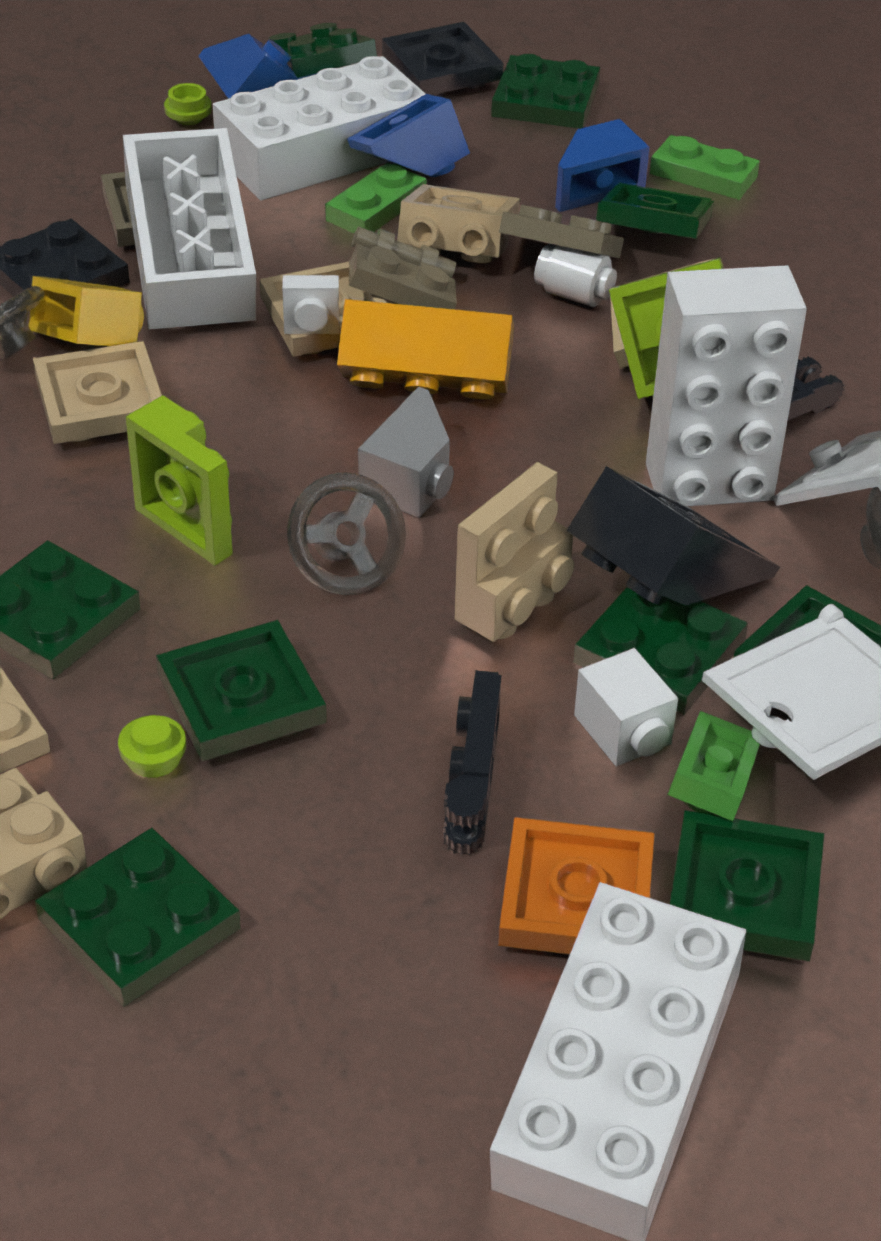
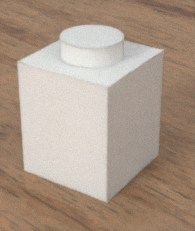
M635 648L578 670L574 716L616 767L641 756H651L659 752L663 747L672 744L678 697Z

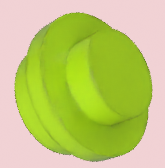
M182 83L170 88L168 98L164 102V110L169 118L179 124L195 125L210 115L212 102L206 95L204 87L194 83Z
M160 715L143 716L128 723L120 732L118 737L119 754L122 760L137 775L148 778L161 777L169 774L178 766L186 750V735L182 726L169 717Z

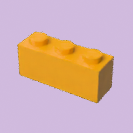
M345 299L337 366L343 377L350 378V384L358 387L377 389L383 387L384 381L405 383V389L414 392L417 387L429 390L430 394H436L439 387L461 389L460 394L464 397L492 399L494 392L507 393L514 336L513 316Z

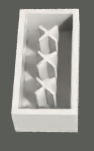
M370 56L363 58L359 63L341 68H326L319 71L316 75L298 80H283L276 83L273 87L255 92H239L229 99L213 103L214 129L227 128L236 176L261 201L387 163V161L350 148L347 138L426 93L383 56Z
M227 128L123 135L125 183L148 330L255 321L256 270Z
M788 265L668 272L646 456L647 470L655 491L685 506L774 501L773 496L776 490L807 310Z
M599 882L490 1148L491 1190L629 1241L646 1240L739 977L746 929Z

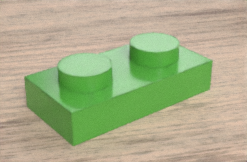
M670 135L652 155L650 174L740 200L758 177L760 160L744 156L741 152L734 149H719L698 143L692 137Z
M387 162L325 204L326 221L351 233H355L358 226L375 232L400 214L401 201L422 184H427V179L406 170L401 165Z
M700 711L667 795L683 801L690 809L696 812L719 815L733 821L742 801L760 745L752 737V731Z

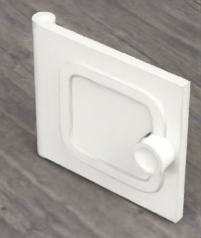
M881 430L859 435L843 447H841L839 440H832L814 448L809 452V455L815 467L774 495L773 500L776 506L873 487H878L881 491Z
M834 604L824 607L818 619L703 672L702 681L753 726L752 737L757 743L769 748H778L813 780L881 745V647L844 618L843 612ZM771 708L782 710L791 718V721L788 719L784 721L779 717L770 715Z

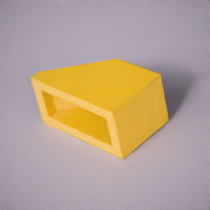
M33 276L28 330L76 344L114 346L137 342L138 333L141 331L144 322V311L141 305L142 292L114 286Z

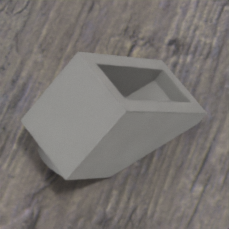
M417 387L358 448L359 495L419 518L436 499H442L447 494L454 475L453 467L449 465L450 439L429 390Z

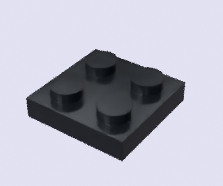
M465 22L382 38V56L426 94L441 96L444 92L462 88H480L485 83L499 81L503 74L504 63Z
M72 218L66 221L54 222L43 230L20 239L9 240L0 246V285L29 310L33 276L114 287L130 282L128 264Z

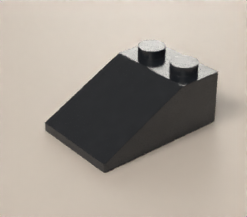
M607 466L566 530L586 544L581 553L584 557L611 573H614L618 566L631 575L625 585L638 595L657 605L663 596L683 605H690L773 578L780 569V566L695 510Z

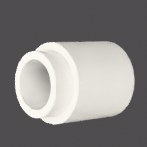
M553 244L544 246L538 257L534 272L535 283L544 286L546 293L590 307H595L601 299L607 300L610 297L609 289L615 287L617 272L615 269H612V262L609 256Z

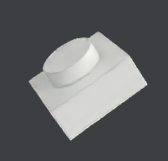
M283 275L284 334H339V275Z

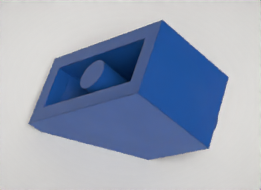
M246 34L204 48L198 55L228 99L239 92H255L273 87L276 83L283 80H298L287 64L291 57L270 39L264 45L252 35Z
M430 94L421 96L347 138L350 148L392 164L401 165L406 169L428 175L429 177L447 174L455 168L456 161L470 154L451 100Z
M621 119L577 129L558 164L555 208L559 212L600 202L619 182L646 187L650 147Z

